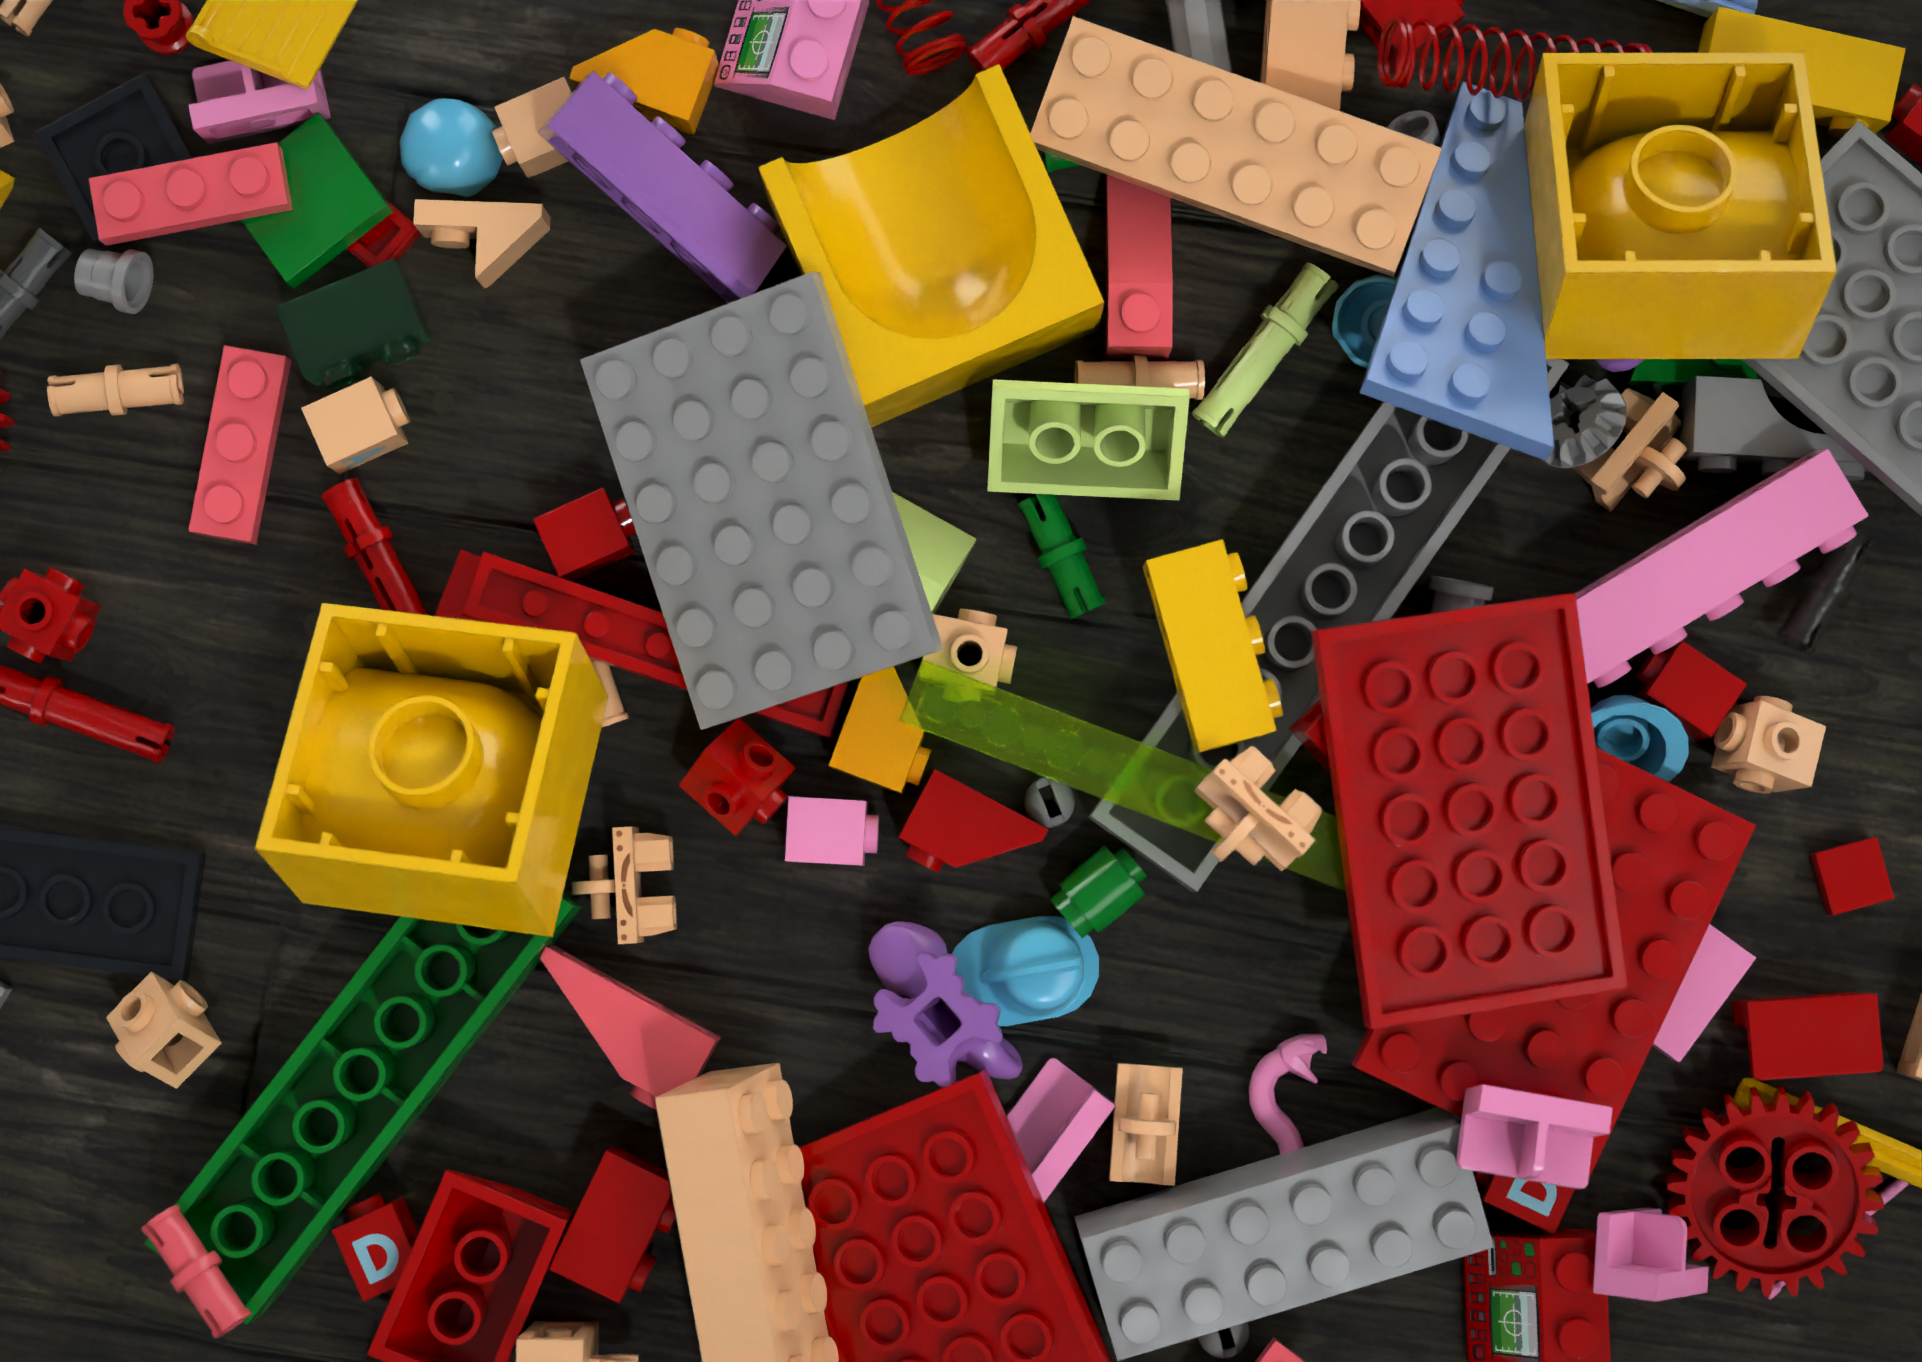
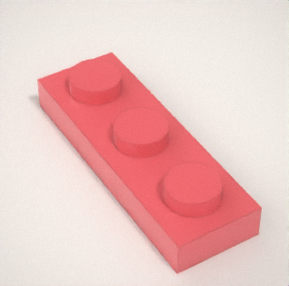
M277 142L89 178L98 237L106 246L293 210L283 149Z
M224 345L189 532L197 535L257 544L292 361L287 356Z

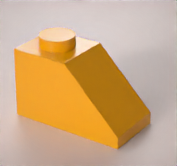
M675 28L672 35L653 29L573 66L569 80L575 90L592 71L602 79L610 72L635 93L637 100L632 106L647 120L653 121L656 116H659L674 129L694 136L716 78L719 63L715 50L708 48L710 42L701 35L681 28Z
M894 666L861 678L828 766L903 794L907 782L919 786L932 750L921 746L925 736Z

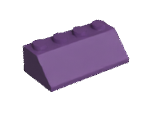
M594 71L589 73L537 133L728 304L755 294L787 246L776 236L781 226L755 203H752L746 209L732 197L728 191L734 184L715 165L704 160L698 166L680 150L686 141L665 120L656 116L650 122L632 106L637 100V96L619 78L610 72L603 79Z

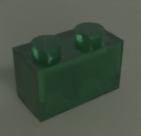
M394 258L275 306L303 377L316 387L325 384L326 389H335L348 385L361 378L362 373L360 369L382 360L385 365L405 362L421 352L419 345L433 340L406 271Z

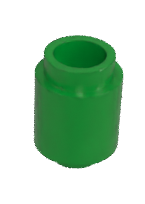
M1104 845L1058 883L1061 890L1050 898V901L1083 939L1094 929L1099 934L1145 896V893L1138 884L1147 875L1123 847L1113 855Z

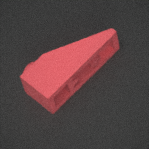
M1106 174L1105 359H1131L1132 355H1146L1147 360H1168L1172 349L1173 321L1170 197Z
M555 945L545 947L540 956L541 961L620 1077L634 1085L630 1092L631 1096L657 1110L656 1097L701 1075L721 1039L720 1036Z

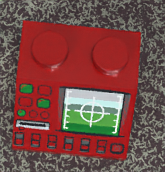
M1590 1228L1557 1229L1555 1234L1546 1230L1490 1231L1493 1248L1464 1256L1463 1276L1467 1362H1611L1608 1295L1593 1293L1597 1232Z

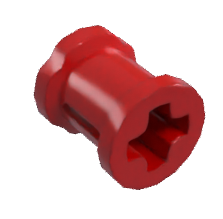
M125 0L123 9L125 22L130 29L137 32L150 50L162 55H173L180 53L190 45L186 38V33L190 26L193 25L194 17L180 0ZM167 10L170 15L161 17V11ZM159 21V28L153 29L150 26V23Z

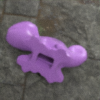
M897 921L885 925L873 936L868 948L869 957L882 984L889 989L879 990L874 997V1006L878 1013L874 1018L873 1029L876 1032H892L893 1038L897 1042L907 1041L911 1045L910 1053L917 1061L915 1074L920 1082L935 1081L942 1088L955 1083L957 1062L967 1064L978 1071L986 1069L989 1076L993 1078L1010 1080L1020 1075L1023 1068L1020 1054L1009 1041L1003 1038V1033L997 1024L1001 1009L994 1003H985L977 1000L964 990L965 980L961 975L955 973L958 959L954 954H948L946 944L937 932L913 922ZM897 994H899V995H901V996L909 997V998H911V999L901 998V997L898 996Z

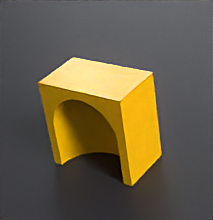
M1543 53L1524 123L1546 359H1798L1837 272L1805 54Z
M1000 64L975 74L971 85L959 97L935 114L880 142L822 161L790 163L781 157L758 167L768 202L778 224L781 226V232L800 275L803 276L811 272L821 273L871 428L1093 333L1099 328L1104 300Z
M322 603L255 849L299 900L305 904L553 937L609 697L578 635L572 632Z

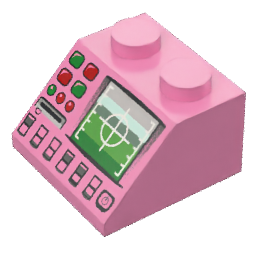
M738 0L714 81L715 87L835 120L869 0Z

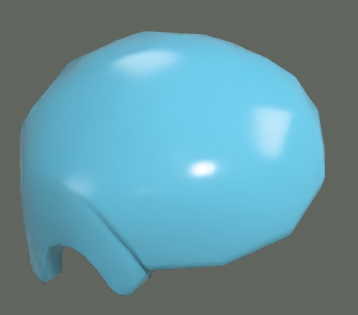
M447 98L432 100L411 113L399 141L401 164L408 175L416 180L418 185L431 192L470 197L479 193L493 181L499 171L503 156L492 133V130L497 127L484 112L464 101Z
M1379 273L1357 280L1336 302L1332 322L1333 337L1338 341L1349 359L1361 367L1368 368L1397 279L1396 276L1393 278Z

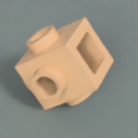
M960 609L958 619L932 614L944 650L923 656L919 675L921 682L944 686L942 697L971 704H980L982 694L995 696L997 682L1010 684L1017 646L1005 644L1008 629L995 626L996 615L970 609ZM972 647L981 653L982 659L974 666H966L958 660V654L964 648Z
M1756 696L1753 702L1732 706L1715 731L1714 744L1716 749L1711 767L1735 776L1733 784L1737 787L1756 793L1767 794L1772 791L1781 792L1812 787L1826 726L1792 713V704L1785 700L1770 696Z
M150 972L132 992L127 994L119 1005L106 1017L119 1039L115 1048L122 1059L137 1071H145L176 1089L222 1043L204 1014L208 1004L200 993L184 981L180 980L176 985H173L153 972Z

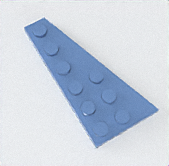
M1463 81L1447 121L1439 146L1442 148L1440 157L1415 220L1360 393L1546 461L1554 449L1522 102L1505 96L1495 98L1491 91L1483 88L1476 96H1472L1467 88V83Z

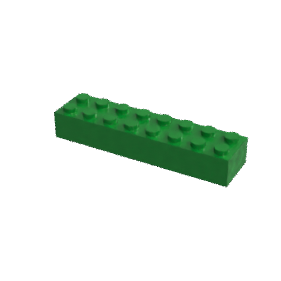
M565 892L562 895L553 937L400 916L176 1202L207 1251L216 1250L223 1262L219 1269L245 1307L249 1308L252 1313L251 1316L243 1321L246 1325L263 1316L345 1212L344 1209L348 1208L540 962V956L545 947L554 944L582 908L579 903ZM148 1238L144 1244H146L149 1248H151L160 1256V1254Z

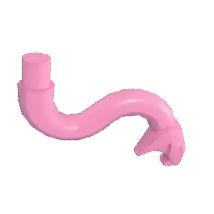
M1300 1034L1281 1042L1277 1049L1265 1055L1258 1062L1252 1072L1249 1084L1251 1109L1256 1120L1278 1144L1280 1154L1304 1148V1143L1298 1128L1277 1105L1274 1087L1278 1078L1287 1072H1291L1315 1084L1318 1082V1079L1310 1069L1312 1055L1318 1050L1322 1054L1327 1053L1326 1038L1322 1034Z

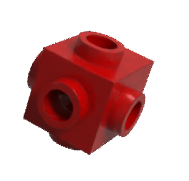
M53 567L49 568L45 576L24 569L20 577L12 578L0 593V630L11 635L6 645L7 647L41 664L46 655L71 662L75 653L80 652L89 641L96 624L94 619L102 606L80 595L85 584ZM45 606L44 618L35 624Z
M737 718L702 752L678 786L706 809L711 816L737 836L754 818L764 825L778 811L789 797L781 790V787L796 767L745 722Z

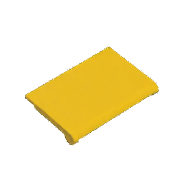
M207 0L193 25L187 31L186 38L192 45L308 90L358 0Z

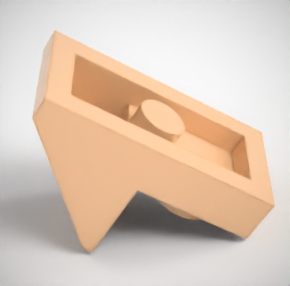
M415 199L414 225L425 238H431L432 245L442 248L460 249L469 247L470 239H477L475 277L483 288L493 284L550 230L551 217L543 204Z

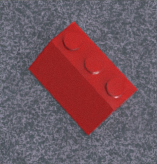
M447 1169L367 1355L383 1362H509L516 1346V1339L523 1330L573 1211L516 1187Z

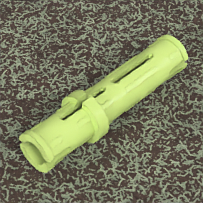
M1307 262L1293 281V284L1274 307L1272 305L1266 307L1260 315L1263 322L1257 328L1254 335L1237 354L1208 395L1191 413L1195 419L1201 420L1200 423L1219 437L1224 438L1228 433L1227 431L1236 421V418L1246 405L1250 403L1285 354L1288 353L1294 344L1299 346L1308 336L1305 329L1324 303L1327 302L1339 287L1334 280L1328 282L1331 277L1327 273Z

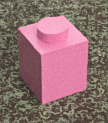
M789 796L785 861L865 866V853L877 854L879 815H867V801Z

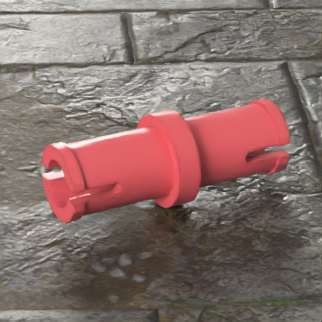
M176 1204L152 1218L148 1224L141 1228V1231L144 1235L148 1236L173 1273L174 1277L170 1280V1283L176 1292L185 1291L212 1331V1336L214 1339H217L237 1327L246 1318L251 1316L252 1313L249 1308L245 1307L219 1269L223 1261L216 1250L207 1251L182 1214V1209Z

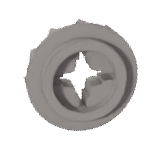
M1584 375L1574 387L1560 382L1559 394L1550 399L1554 449L1548 459L1542 461L1556 468L1578 467L1597 459L1616 442L1626 423L1627 406L1621 393L1607 379L1595 382ZM1576 411L1581 412L1579 415L1580 423L1577 424L1580 430L1578 433L1568 426L1571 424L1570 416Z

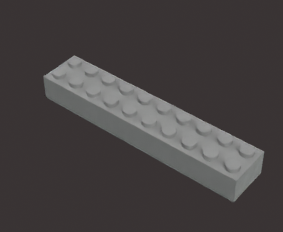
M1546 359L1549 393L1569 366V363L1563 359ZM1382 402L1241 601L1244 616L1255 615L1262 633L1265 653L1256 655L1262 680L1273 678L1279 693L1283 716L1274 718L1277 731L1269 735L1195 755L1179 695L1176 692L1088 818L1188 890L1197 892L1219 862L1211 852L1222 840V837L1204 821L1214 809L1197 795L1194 789L1225 758L1230 762L1249 747H1255L1272 762L1275 769L1273 775L1260 788L1265 795L1302 744L1289 728L1320 699L1311 630L1390 619L1510 448Z

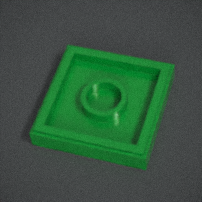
M318 112L278 143L283 149L293 210L241 220L286 283L294 289L394 212L329 123Z

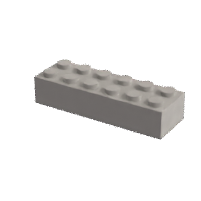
M1436 1107L1075 1216L1074 1218L1117 1361L1493 1248L1492 1238L1473 1171L1460 1169L1456 1165L1460 1134L1458 1122L1448 1111Z

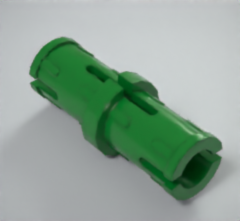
M1036 494L1046 519L1036 497H1030L1018 503L1017 506L1022 511L1042 554L1037 557L1041 569L1048 567L1068 611L1069 619L1088 612L1077 588H1079L1089 611L1107 603L1105 597H1102L1082 554V551L1087 549L1083 538H1075L1057 496L1052 494Z

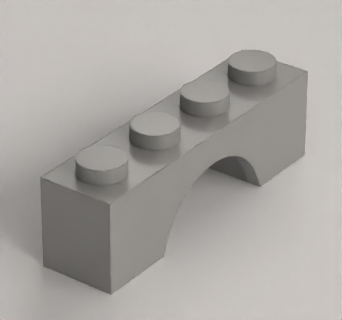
M1696 376L1682 386L1680 442L1686 446L1687 450L1679 461L1698 462V471L1734 473L1737 472V464L1762 465L1761 474L1771 476L1814 449H1829L1848 481L1863 480L1865 471H1869L1829 435L1803 430L1784 419L1768 399L1761 379Z

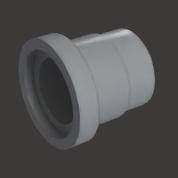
M90 248L86 249L80 255L75 268L74 282L76 290L80 295L113 303L114 307L120 312L136 314L143 309L151 293L153 284L152 260L146 252L133 249L126 250L123 254Z
M1431 576L1428 589L1434 590L1430 613L1483 606L1485 600H1492L1494 587L1464 580Z

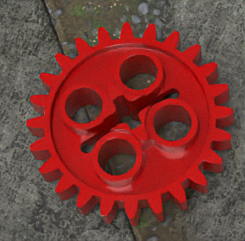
M1778 1086L1772 1103H1763L1756 1087L1750 1088L1748 1106L1740 1107L1734 1098L1729 1094L1725 1095L1724 1104L1727 1114L1721 1118L1707 1108L1702 1109L1701 1114L1706 1130L1701 1132L1690 1127L1683 1129L1684 1140L1692 1150L1672 1149L1671 1152L1672 1164L1684 1172L1666 1175L1667 1189L1681 1194L1667 1201L1669 1215L1685 1217L1683 1220L1687 1225V1240L1696 1238L1690 1247L1691 1259L1694 1262H1698L1712 1255L1710 1264L1712 1278L1717 1280L1732 1269L1734 1270L1736 1290L1741 1292L1748 1285L1751 1278L1759 1279L1764 1297H1770L1775 1281L1783 1280L1791 1296H1797L1799 1278L1805 1276L1818 1289L1824 1288V1281L1821 1270L1827 1266L1842 1276L1846 1275L1847 1270L1842 1254L1845 1251L1859 1257H1864L1866 1254L1864 1245L1857 1236V1233L1877 1234L1879 1230L1875 1219L1865 1213V1211L1884 1209L1881 1194L1868 1189L1883 1182L1878 1167L1864 1166L1875 1157L1869 1142L1852 1145L1860 1134L1857 1124L1852 1120L1835 1127L1838 1122L1839 1112L1833 1103L1824 1107L1818 1114L1814 1113V1099L1812 1093L1808 1091L1800 1097L1796 1105L1789 1104L1784 1086ZM1780 1137L1784 1139L1779 1162V1173L1784 1189L1779 1190L1776 1197V1240L1774 1244L1766 1245L1763 1241L1767 1231L1769 1213L1764 1194L1769 1193L1771 1189L1772 1141L1774 1138ZM1747 1146L1760 1152L1759 1159L1748 1168L1733 1167L1726 1162L1727 1156L1738 1147ZM1815 1152L1827 1158L1822 1169L1813 1174H1803L1793 1169L1794 1162L1805 1153ZM1743 1209L1755 1215L1753 1222L1743 1229L1733 1230L1721 1223L1722 1218L1732 1210ZM1810 1215L1821 1221L1819 1228L1809 1235L1799 1236L1787 1230L1789 1224L1799 1216Z

